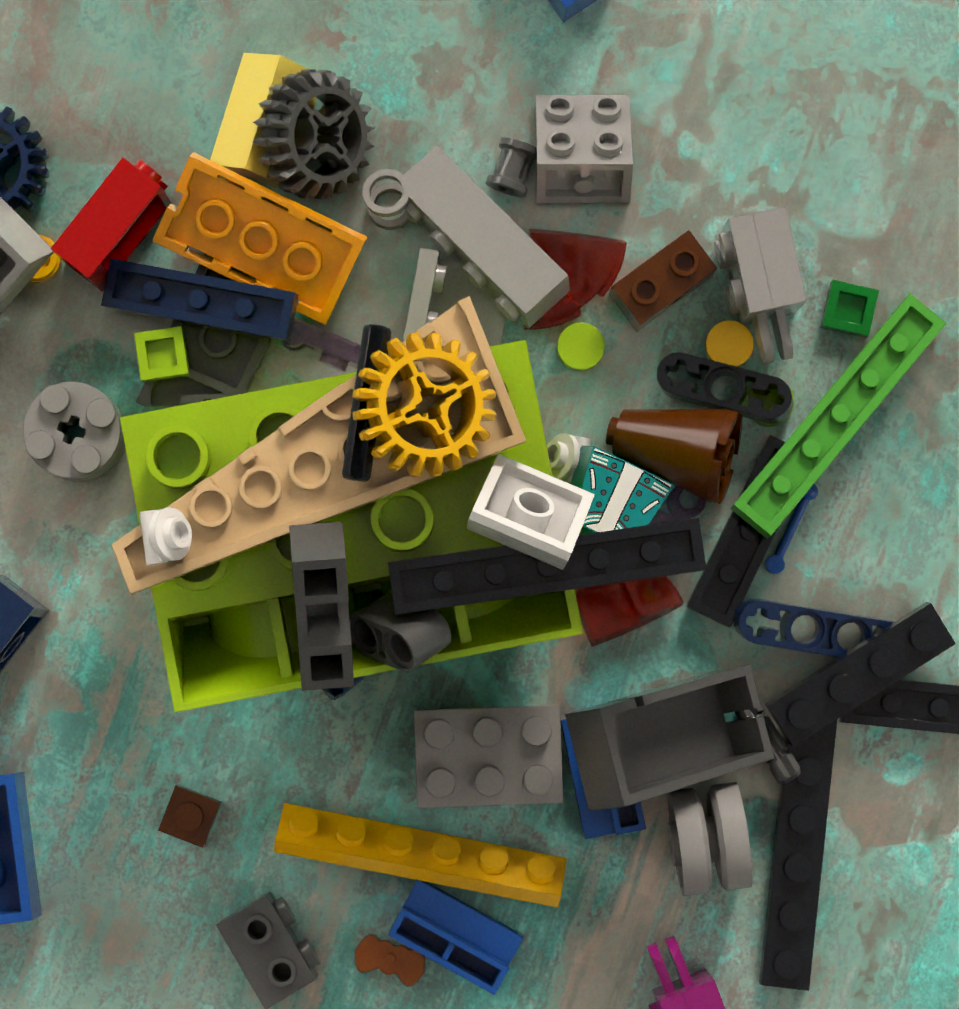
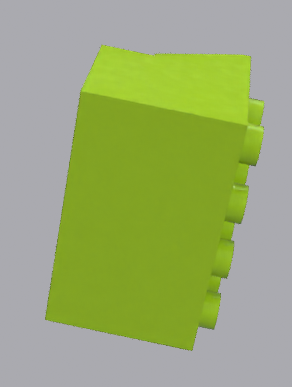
M526 339L490 346L526 439V443L498 454L552 476ZM357 372L120 417L139 524H141L140 512L168 507L195 488V485L218 472L238 458L237 456L242 452L255 446L279 429L278 427L339 384H343L352 378ZM498 454L319 522L343 523L349 616L385 594L392 592L388 562L505 546L466 529L469 516ZM290 534L151 587L174 713L302 688ZM575 589L435 609L445 618L449 625L451 642L448 647L420 665L583 634ZM352 643L354 678L398 670L364 655Z

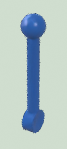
M815 484L797 504L775 554L766 559L765 568L768 572L777 574L784 569L785 562L783 557L809 501L815 499L818 494V488Z

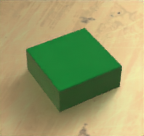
M832 280L820 328L867 338L870 333L879 290Z

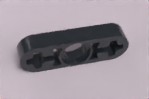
M680 352L667 355L661 360L657 368V380L661 389L667 396L673 399L711 409H732L740 412L745 418L769 424L778 423L787 418L793 407L791 390L787 383L778 377ZM679 365H684L690 377L701 379V370H707L708 372L702 383L703 394H696L698 390L697 383L682 380L679 387H673L672 379L667 375L668 372H677ZM721 376L733 377L738 382V391L729 400H719L711 393L713 382ZM747 382L754 383L751 387L753 393L768 396L771 389H776L779 399L784 401L783 404H774L771 411H765L763 401L749 397V406H742L747 395Z

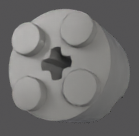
M81 382L53 384L47 386L33 400L27 410L23 425L25 447L32 459L41 468L59 478L73 482L92 480L116 466L124 453L125 443L120 417L123 416L117 405L108 396L91 385ZM79 421V426L86 430L83 438L75 437L71 444V437L66 435L67 428L69 426L75 427Z

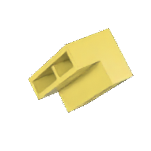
M243 53L210 160L241 176H248L270 187H279L278 181H272L266 177L270 166L263 165L257 161L263 154L264 149L253 143V141L262 136V128H259L253 122L265 116V112L258 103L264 100H272L269 88L276 84L282 85V77L289 74H297V72L307 68L281 55ZM316 97L307 102L311 109L314 108Z

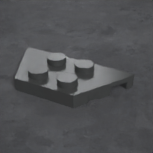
M204 253V256L214 259L213 257ZM200 264L195 273L231 280ZM234 267L231 268V269H233V270H235V271H237V272H240V273H242V274H244V275L250 277L248 274H246V273H244V272H242V271H240V270H238V269H236V268H234ZM173 321L170 328L178 326L184 328L190 376L145 382L136 403L144 407L178 406L247 393L272 339Z

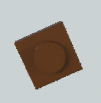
M176 785L158 831L203 848L206 845L222 801Z

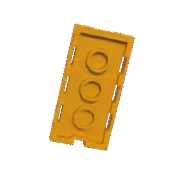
M193 152L189 156L175 188V191L183 194L178 207L170 204L166 208L152 241L233 281L295 292L299 295L298 299H300V302L298 301L296 311L326 325L361 253L367 236ZM190 246V247H192V248H195V249H197V250H199V251H201V252H203V253H205V254H207V255L213 257L214 259H211V258H209V257H207V256H204V255H202V254H200V253H198V252H196V251H194V250H192V249H190V248H188V247ZM234 267V268H236V269H238V270H240V271H242V272H244V273H246V274H248V275H250V276L256 278L257 280H254V279H252V278H250V277H248V276H246V275H244V274H242V273H240V272H237V271H235V270H233V269H231V268Z

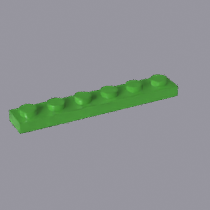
M909 293L730 509L768 539L946 325V322Z

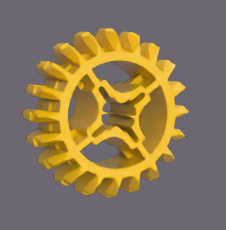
M418 332L407 335L406 347L398 338L387 342L389 356L380 350L371 354L372 363L378 371L370 368L360 370L358 376L362 381L369 384L370 388L353 390L352 397L359 401H366L367 409L354 411L353 419L356 421L368 419L370 428L362 430L359 433V438L361 441H366L377 437L379 442L371 452L374 458H381L389 451L392 452L388 463L389 469L393 471L400 470L407 461V471L410 477H419L424 470V466H426L430 477L441 476L443 462L451 471L462 468L460 453L469 459L475 458L479 454L471 438L477 441H487L491 436L487 429L479 425L480 421L495 420L497 415L495 411L483 408V401L496 397L495 390L487 389L482 391L479 382L486 380L490 376V372L487 369H483L473 373L470 368L478 358L477 354L473 351L463 355L460 359L458 358L461 349V342L459 340H450L442 350L440 333L434 332L429 334L425 345ZM414 361L427 362L441 368L453 381L441 386L433 384L427 378L425 372H418ZM398 372L401 380L397 382L402 393L401 402L397 408L387 413L386 398L388 388L393 377ZM443 394V397L435 400L433 405L427 409V413L405 416L407 412L416 408V405L422 401V397H433ZM461 397L462 412L460 422L454 434L450 436L448 431L452 426L449 422L448 410L450 405ZM413 424L419 427L425 438L431 437L436 448L423 449L405 441L395 429Z

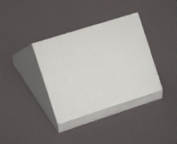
M498 454L469 516L466 529L563 570L571 556L595 494Z

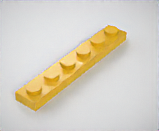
M284 803L274 844V852L557 908L561 899L567 858L288 803Z

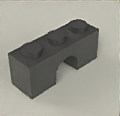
M343 523L290 525L302 691L354 687Z

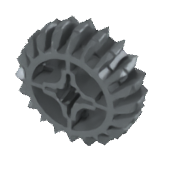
M304 69L301 72H297V74H289L282 77V85L276 84L270 87L269 92L272 100H264L258 103L265 112V116L253 122L259 128H262V136L254 140L253 143L264 149L263 154L257 161L263 165L270 166L266 177L272 181H278L279 189L286 193H294L295 196L302 199H311L312 197L314 199H327L332 197V194L347 192V183L360 181L357 168H364L370 165L364 157L365 150L375 147L367 141V132L373 130L375 126L365 121L366 115L372 108L365 104H359L363 92L358 91L356 88H350L349 79L336 76V73H332L329 70H318L316 72L315 69ZM316 97L324 105L320 110L311 109L307 102ZM310 159H318L322 166L312 172L305 164Z

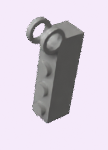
M438 146L434 147L405 175L393 169H381L372 173L364 182L362 189L363 199L367 206L369 217L376 226L385 230H396L405 226L409 221L415 225L421 221L432 232L429 238L439 251L447 257L453 253L464 264L461 270L470 282L478 289L486 286L497 297L494 300L497 308L511 322L518 318L529 329L570 291L568 274ZM393 179L398 182L383 183L371 192L373 186L380 180ZM395 192L402 195L401 199L393 206L381 207L376 204L379 197L385 193ZM405 209L403 215L397 219L385 220L381 218L395 216Z

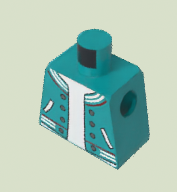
M582 445L578 465L572 475L570 484L595 495L581 528L582 532L580 535L649 525L671 492L674 484L596 446Z

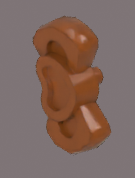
M373 933L362 938L354 950L355 965L360 973H368L379 968L386 975L395 973L406 987L417 983L426 971L424 955L411 948H407L405 945H393L389 940H380Z

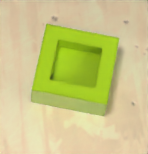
M182 326L134 333L142 382L190 376L184 328Z

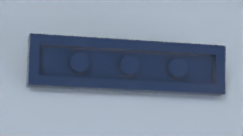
M110 259L101 306L119 311L290 342L299 295L286 290Z

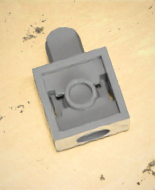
M786 206L729 218L719 234V241L714 242L718 266L720 269L727 268L730 279L729 287H725V299L729 314H737L739 322L743 325L753 323L763 364L774 362V348L768 320L771 319L779 355L782 360L793 358V345L786 316L796 314L806 303L807 299Z

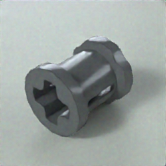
M502 137L499 142L501 153L494 174L488 175L485 184L504 194L525 197L528 189L524 185L532 161L537 160L536 147L513 138Z

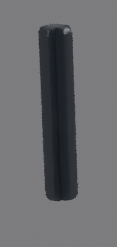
M375 324L364 326L354 390L370 388V385L362 381L358 374L363 368L378 371L372 363L370 356L378 350L388 355L387 342L391 339L390 328ZM353 398L342 475L347 480L367 482L371 477L373 464L371 452L375 447L376 437L366 441H361L359 438V433L370 428L368 419L361 421L353 419L354 411L367 409L366 401H359Z

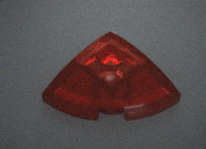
M529 229L528 236L568 274L570 291L529 329L523 324L524 330L551 328L581 316L580 308L588 303L596 294L603 297L614 283L624 260L627 242L588 234Z
M666 576L575 589L581 623L591 647L653 622L679 608L684 602L678 590Z

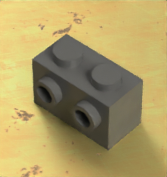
M271 892L224 918L216 925L264 1009H268L315 981L319 975L315 967L321 964L310 942L307 939L299 942L290 925L294 924L296 919L283 897L275 900Z

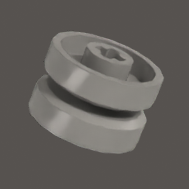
M737 782L716 784L710 787L707 793L708 816H704L700 796L694 788L679 789L668 793L670 851L674 867L676 866L683 897L709 893L712 886L711 862H715L719 882L726 891L752 887L750 842L743 801Z

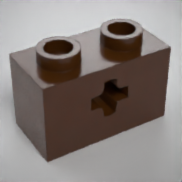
M688 230L615 283L610 289L609 296L635 331L638 332L713 277L717 267L690 230Z

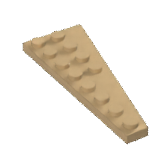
M470 296L461 299L456 305L430 323H426L416 332L422 337L424 345L429 334L434 332L440 333L442 350L450 340H459L461 342V349L458 358L460 359L463 355L473 351L478 356L476 362L470 368L473 373L483 369H487L490 372V376L486 380L479 382L482 391L487 389L495 390L496 397L483 401V408L491 409L497 415L495 420L480 421L479 425L487 429L491 436L487 441H477L471 438L479 454L475 458L469 459L460 453L462 467L524 444L526 439ZM414 361L418 372H425L427 378L433 384L441 386L453 381L441 368L427 362ZM398 372L393 377L388 388L386 398L387 413L397 408L401 402L402 393L397 383L401 380ZM354 375L278 427L279 429L255 446L242 452L237 456L238 458L218 472L195 485V488L168 506L182 512L191 526V546L184 558L168 561V563L146 565L141 524L111 545L129 593L133 595L290 534V525L317 524L436 477H430L426 466H424V470L419 477H410L407 471V461L400 470L393 471L389 469L388 463L392 454L389 451L381 458L376 459L373 457L371 477L367 482L351 481L343 478L342 470L353 402L352 395L356 381V375ZM443 394L433 397H422V401L416 405V408L407 412L405 416L427 413V409L433 405L435 400L443 397ZM461 397L456 399L448 410V418L452 426L448 431L450 436L454 434L460 422L462 412ZM413 424L395 429L405 441L423 449L436 448L431 437L425 438L419 427ZM376 437L375 446H376V445L378 444V442H379V440L377 439V437ZM444 462L442 475L451 472Z

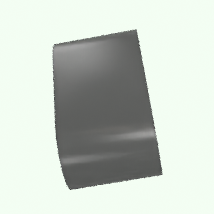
M392 592L385 594L349 616L351 642L359 652L401 671L408 672L448 647L451 642L449 625L437 610L395 615Z

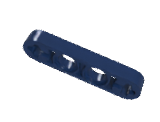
M749 599L742 602L733 616L736 632L747 641L759 645L840 657L851 650L843 649L837 640V634L843 625L855 623L861 631V638L857 644L859 645L873 636V634L875 635L895 622L893 620L763 599ZM761 608L762 616L780 621L781 638L775 639L779 630L765 626L758 627L757 634H753V627L746 624L747 617L755 616L757 610ZM780 611H785L781 619ZM808 615L815 623V632L809 640L798 642L792 636V624L798 617Z

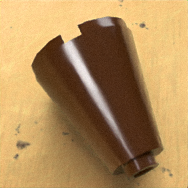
M624 409L619 418H611L606 434V444L612 446V454L652 473L709 503L721 504L726 496L734 472L730 467L733 455H738L743 416L740 412L732 409Z

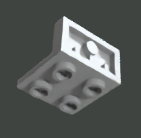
M628 95L536 96V203H630L633 152L630 97Z
M420 248L403 341L407 339L408 334L415 333L416 330L426 323H430L456 305L459 300L469 296L489 346L501 344L506 317L494 303L497 297L486 286L478 289L461 270L464 266L463 263L440 259L439 251Z

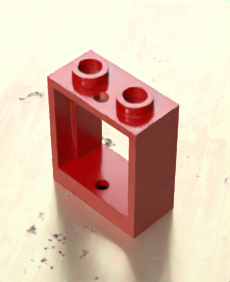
M122 157L50 249L66 265L103 292L110 259L127 261L164 215L166 208L172 204L164 192L168 186L161 180L162 177L142 160H139L134 166Z

